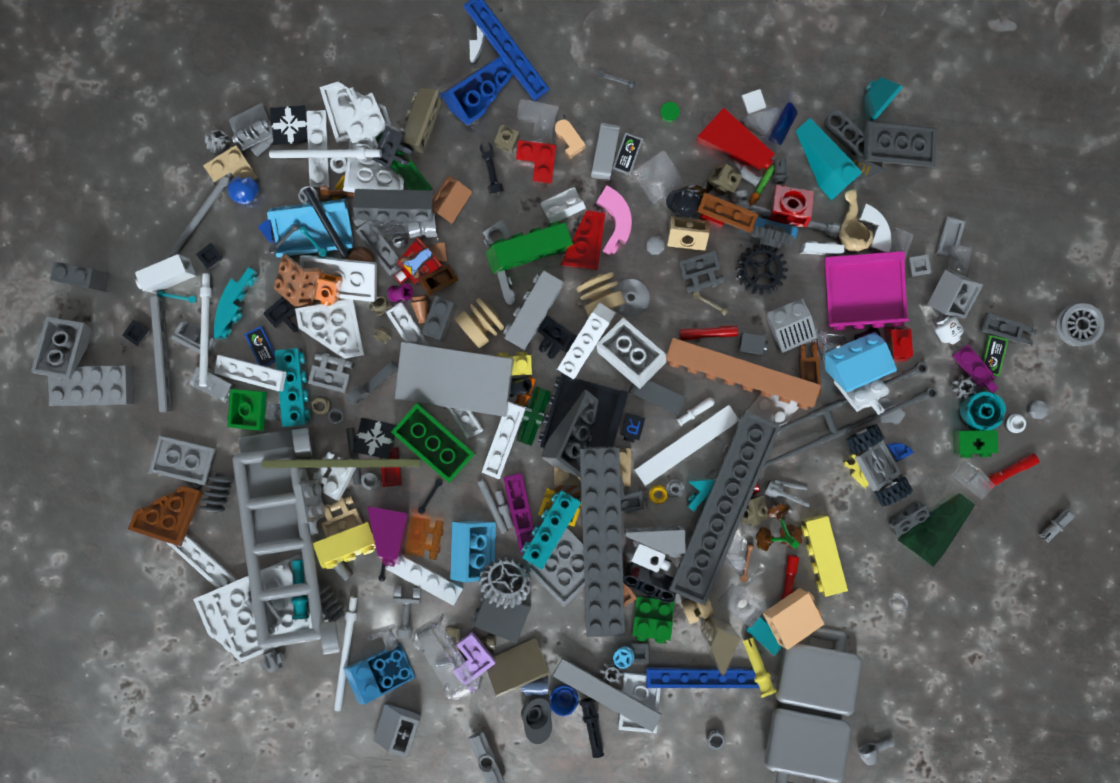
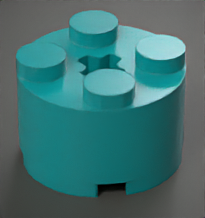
M991 392L971 393L969 398H964L959 406L963 422L968 427L976 430H993L1002 424L1004 414L1006 413V406L1002 398Z

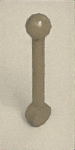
M693 292L692 296L694 299L699 298L720 310L724 315L728 313V308H722L701 296L699 292Z

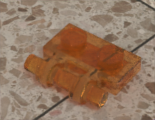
M411 516L404 554L424 557L425 550L430 551L429 559L436 560L441 548L439 546L440 538L444 532L442 529L443 522L436 521L434 528L429 527L431 519ZM428 533L433 534L432 544L426 543Z

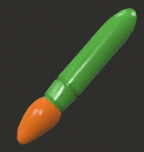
M771 164L766 169L755 192L750 197V205H754L759 200L761 193L774 172V164Z

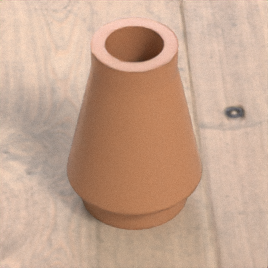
M427 295L412 297L411 304L418 323H425L429 314L430 299L427 298Z

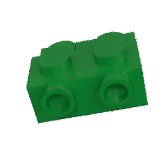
M230 389L227 427L264 431L267 392Z
M636 595L632 636H636L635 639L639 641H647V638L655 639L654 642L665 644L666 640L671 641L675 601L667 603L653 597Z

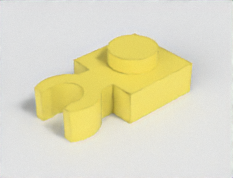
M851 454L850 456L854 460L853 464L849 465L846 461L843 464L845 467L854 470L850 475L866 488L869 483L855 459L856 455Z

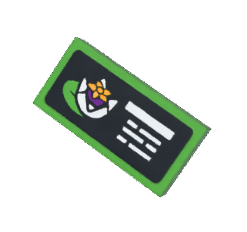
M988 335L982 361L992 371L994 376L999 377L1008 339Z

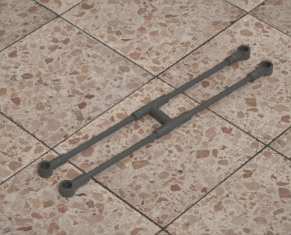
M919 362L913 368L883 383L887 386L903 378L907 379L916 374H925L928 371V366L923 362ZM920 365L923 366V371H919ZM927 387L924 392L913 396L910 400L884 410L879 415H872L839 429L836 426L831 411L842 407L848 400L846 398L839 399L822 406L803 417L782 425L779 432L824 415L830 432L818 437L817 440L766 461L764 467L819 443L823 444L849 433L854 428L912 403L916 404L927 398H936L938 391L934 387ZM931 389L933 390L932 396L929 395ZM729 445L724 446V455H726V449L729 447Z

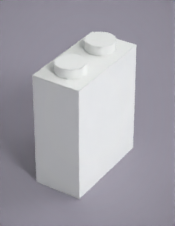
M177 254L135 272L137 276L135 281L137 286L143 291L157 293L159 290L167 289L197 275L190 258Z

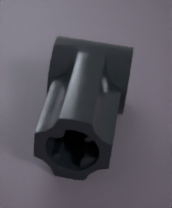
M529 378L512 379L509 397L530 393L532 382Z

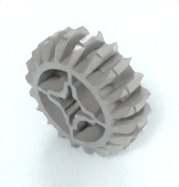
M499 557L495 562L491 560L489 565H486L480 574V592H485L484 599L490 598V604L496 602V607L502 604L504 609L507 608L508 604L511 608L515 607L516 604L520 605L522 600H526L527 594L531 590L530 574L525 573L526 567L521 568V562L515 564L514 558L510 562L506 557L503 561ZM497 573L498 577L495 581L491 582V576ZM519 584V590L513 593V587Z

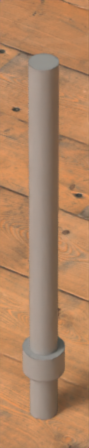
M231 172L218 179L217 185L166 256L168 258L177 255L225 186H228V182L233 176Z

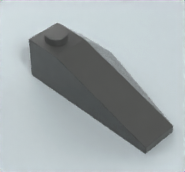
M587 390L583 391L548 439L540 456L552 466L577 477H581L580 447H588V442L592 440L590 430L591 425L595 423L599 401Z

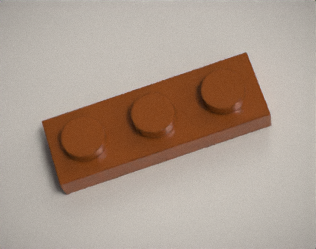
M703 193L697 212L749 233L752 232L758 214L707 193Z

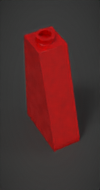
M724 107L696 138V141L728 157L730 156L734 160L746 164L757 171H760L763 167L767 169L774 162L771 158L775 153Z

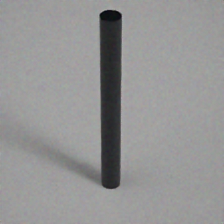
M310 187L304 189L306 197L342 259L348 257L349 253Z

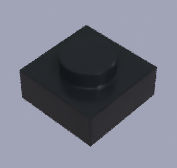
M213 243L208 244L196 254L208 270L225 259Z
M132 320L122 336L140 347L151 331L138 321Z

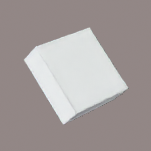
M760 89L741 96L747 115L766 108Z

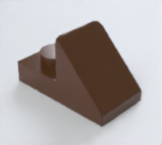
M447 264L419 278V281L427 294L434 296L442 289L456 283L458 278L451 266Z

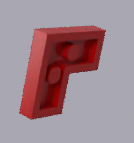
M518 140L516 160L535 162L533 181L552 184L557 144Z

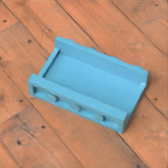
M347 198L319 202L344 247L349 251L354 246V237ZM311 203L275 207L267 211L268 220H271L275 243H278L292 229L293 224H298L300 227L305 226L307 228V232L321 248L326 250L327 254L331 253V250H337ZM298 230L293 232L277 248L275 254L276 257L288 255L290 258H293V255H312V253L318 252V250L306 235Z

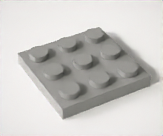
M568 528L564 531L543 569L530 562L524 565L563 607L585 587L583 543Z

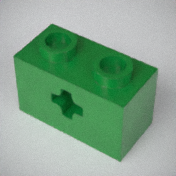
M998 430L953 431L954 454H960V458H972V454H980V457H992V453H998ZM978 441V445L973 446V442Z

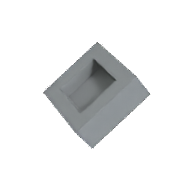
M928 254L907 258L910 277L931 273Z

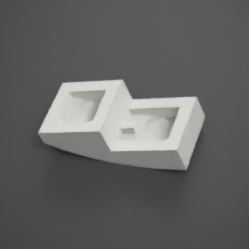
M478 26L477 40H470L471 64H476L485 39V35Z

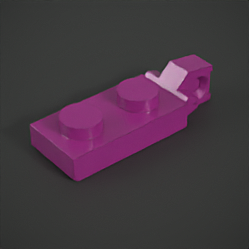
M969 344L952 356L966 374L971 376V380L981 389L986 387L991 393L999 389L993 382L995 376Z

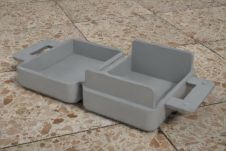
M820 627L787 650L783 647L776 687L777 692L775 694L776 699L782 702V707L775 708L772 712L764 761L768 769L777 772L776 783H793L788 782L789 774L811 778L813 783H825V781L841 783L844 779L851 725L849 722L841 720L842 715L849 716L854 712L862 660L856 654L845 652L847 634L843 631ZM810 638L834 641V650L811 646Z

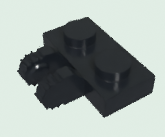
M388 124L377 146V149H381L382 156L373 157L372 160L387 168L392 167L394 160L404 165H409L410 159L397 153L401 150L412 155L414 154V148L402 143L405 132Z
M282 296L263 314L275 328H278L285 322L295 333L298 330L297 326L288 318L293 314L296 316L295 308H301L302 306H293Z
M547 315L537 330L538 333L544 336L538 349L542 353L546 352L552 342L553 344L547 356L550 359H554L560 349L568 352L578 336Z

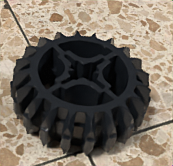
M755 244L752 246L753 251L750 248L746 249L748 255L741 253L740 256L744 261L737 260V264L742 265V267H737L735 270L741 271L742 274L736 277L737 279L743 277L744 280L740 282V285L742 286L746 283V291L752 287L753 295L756 294L757 290H759L760 296L764 294V290L769 295L771 294V289L774 292L778 290L776 284L778 286L783 285L780 279L785 280L787 278L786 275L782 274V272L788 271V268H782V265L787 264V261L781 262L780 259L783 258V254L776 255L779 250L778 248L772 252L771 246H767L765 250V245L760 244L758 249V246ZM758 254L768 256L763 262L751 258ZM772 260L776 265V276L770 270ZM748 263L754 271V274L751 277V279L749 278L747 273ZM766 264L764 266V270H766V272H763L758 275V267H761L762 265ZM760 277L772 281L768 285L756 284Z

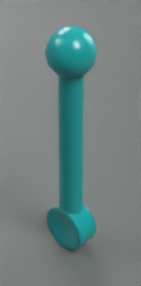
M301 226L299 231L306 235L316 247L321 257L326 256V250L316 243L307 232L305 226Z
M162 290L156 293L158 297L165 296L187 300L192 304L197 302L195 296L186 297L164 293Z

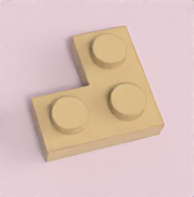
M236 144L203 164L214 182L230 172L234 178L236 176H240V178L251 177L253 180L258 178Z

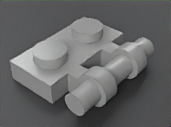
M316 352L315 360L321 361L320 367L312 365L308 384L346 393L351 374L343 372L345 367L352 369L354 361L330 356V353L326 352L323 354ZM328 363L338 365L337 371L327 369Z

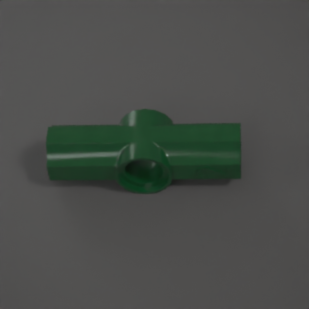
M539 387L535 388L530 404L527 405L524 413L523 424L516 441L532 446L538 427L541 426L546 412L545 408L551 396L550 391Z

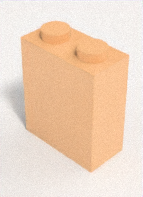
M799 588L763 612L778 644L787 650L824 625L821 618L823 615L815 606V599L809 591L806 592Z

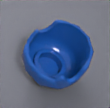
M236 176L228 182L227 192L229 197L236 203L249 204L258 196L259 187L251 177L240 178V176Z
M562 684L557 686L550 695V708L556 715L563 717L571 715L578 706V693L575 688L569 685Z

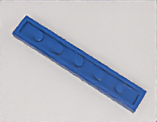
M470 0L464 4V9L532 100L535 101L550 88L484 0Z
M646 667V688H759V685L754 680L756 675L753 668H727L725 675H723L718 668Z

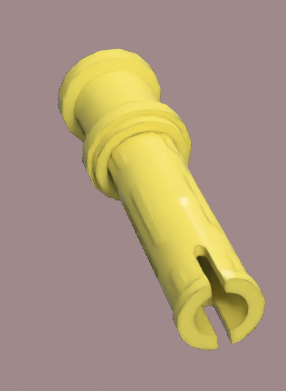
M754 637L742 641L756 677H754V680L758 683L761 690V698L776 693L777 689L773 687L770 679L771 674L766 672Z

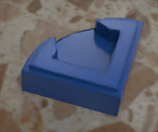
M887 444L895 462L914 453L910 447L904 444Z

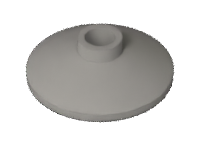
M626 279L615 286L613 292L621 291L626 302L615 308L619 314L626 317H635L646 310L650 296L648 289L642 282L635 279ZM629 294L634 295L635 298L633 301H629L627 299V296Z

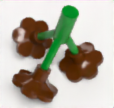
M779 503L768 509V517L781 522L783 527L780 530L781 537H774L771 535L770 530L761 527L756 534L758 549L768 551L769 546L775 541L787 545L790 549L798 548L803 541L801 537L803 534L802 530L792 524L786 526L784 521V515L790 509L788 504Z

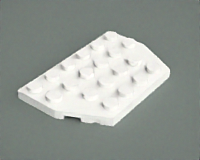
M302 553L260 570L262 589L293 585L291 561L303 560ZM249 576L193 599L208 635L224 646L223 648L231 652L240 662L276 648L262 649L258 646L254 614L245 603L251 598ZM292 597L269 600L284 620L282 624L269 632V636L311 629L312 621L309 601L307 602L309 618L292 620L294 615L293 603H291Z

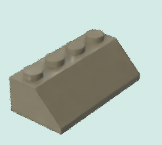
M711 616L703 619L700 629H702V635L714 663L720 673L725 675L741 638L730 623Z

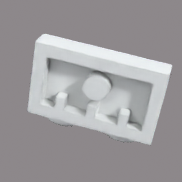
M575 187L567 189L540 203L549 223L560 221L586 208Z

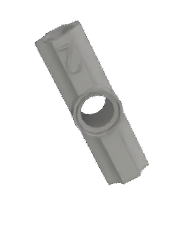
M479 731L474 733L468 739L486 783H505L496 761V755L492 752L485 732ZM484 758L491 759L492 763L486 765L482 762V760Z

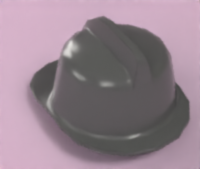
M543 698L527 700V703L521 710L525 735L530 742L541 744L550 737L552 732L550 704Z

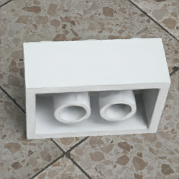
M624 318L596 344L598 353L639 389L666 363V354Z

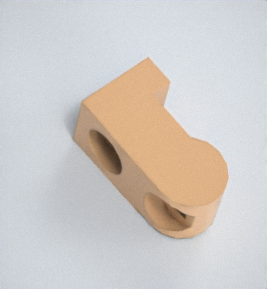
M560 120L556 123L555 134L568 147L565 153L571 159L584 150L586 145L567 120Z

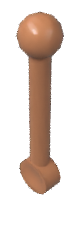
M752 543L747 544L746 561L743 574L740 576L742 582L748 580L746 574L751 551L754 549Z

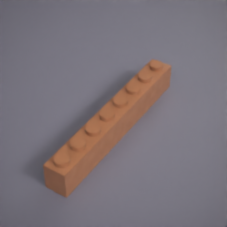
M672 338L666 356L669 366L675 368L684 366L687 367V372L697 374L699 371L705 373L704 377L716 380V377L724 379L723 383L734 386L736 383L742 385L741 389L749 392L755 389L761 391L760 395L768 398L774 395L779 397L778 401L789 404L792 401L798 403L797 407L808 410L809 407L814 408L821 387L819 384Z

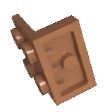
M282 255L274 289L293 306H313L317 293V279L323 274V271L320 268H302L288 255Z

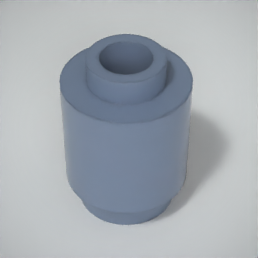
M542 677L521 687V692H525V696H543V694H548V679Z

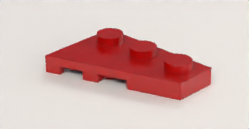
M586 210L572 239L573 245L567 249L560 266L598 271L605 213Z

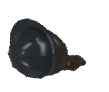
M706 180L702 186L689 185L672 191L666 198V205L672 212L681 217L689 218L699 214L697 209L703 193L708 194L713 189V186Z

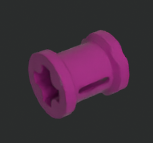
M404 283L401 286L392 285L388 288V298L392 302H399L401 299L407 301L413 297V288L408 283Z

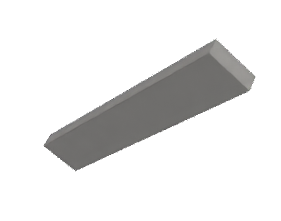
M154 296L150 297L159 412H172L164 299Z
M561 658L552 674L555 678L651 732L654 731L662 717L659 712Z

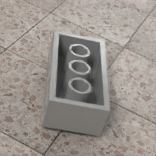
M544 270L542 274L538 273L532 282L535 285L532 291L528 289L523 298L525 302L523 307L517 308L513 315L515 318L513 324L509 323L503 332L506 335L505 339L524 351L527 350L564 286L563 281Z
M133 366L77 367L70 380L48 376L49 406L134 404Z

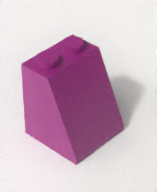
M369 506L368 514L377 556L385 566L395 567V564L400 565L409 525L407 513Z

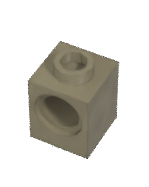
M501 124L494 140V145L513 154L520 134L518 131Z

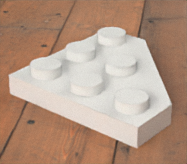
M339 82L320 87L337 144L350 140L337 108L351 101L346 91L350 88ZM356 92L357 97H364V95ZM378 104L386 124L392 125L387 108Z
M351 140L349 141L348 150H355L358 147L372 149L369 141H362L356 145H353ZM347 157L343 191L354 192L355 189L403 190L404 179L400 174L397 175L392 168H387L372 160L373 157H367V159Z
M353 299L337 301L330 306L318 304L295 308L298 328L344 359L364 355Z

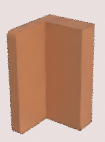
M447 176L434 196V212L448 222L453 223L471 196L472 191L458 180Z

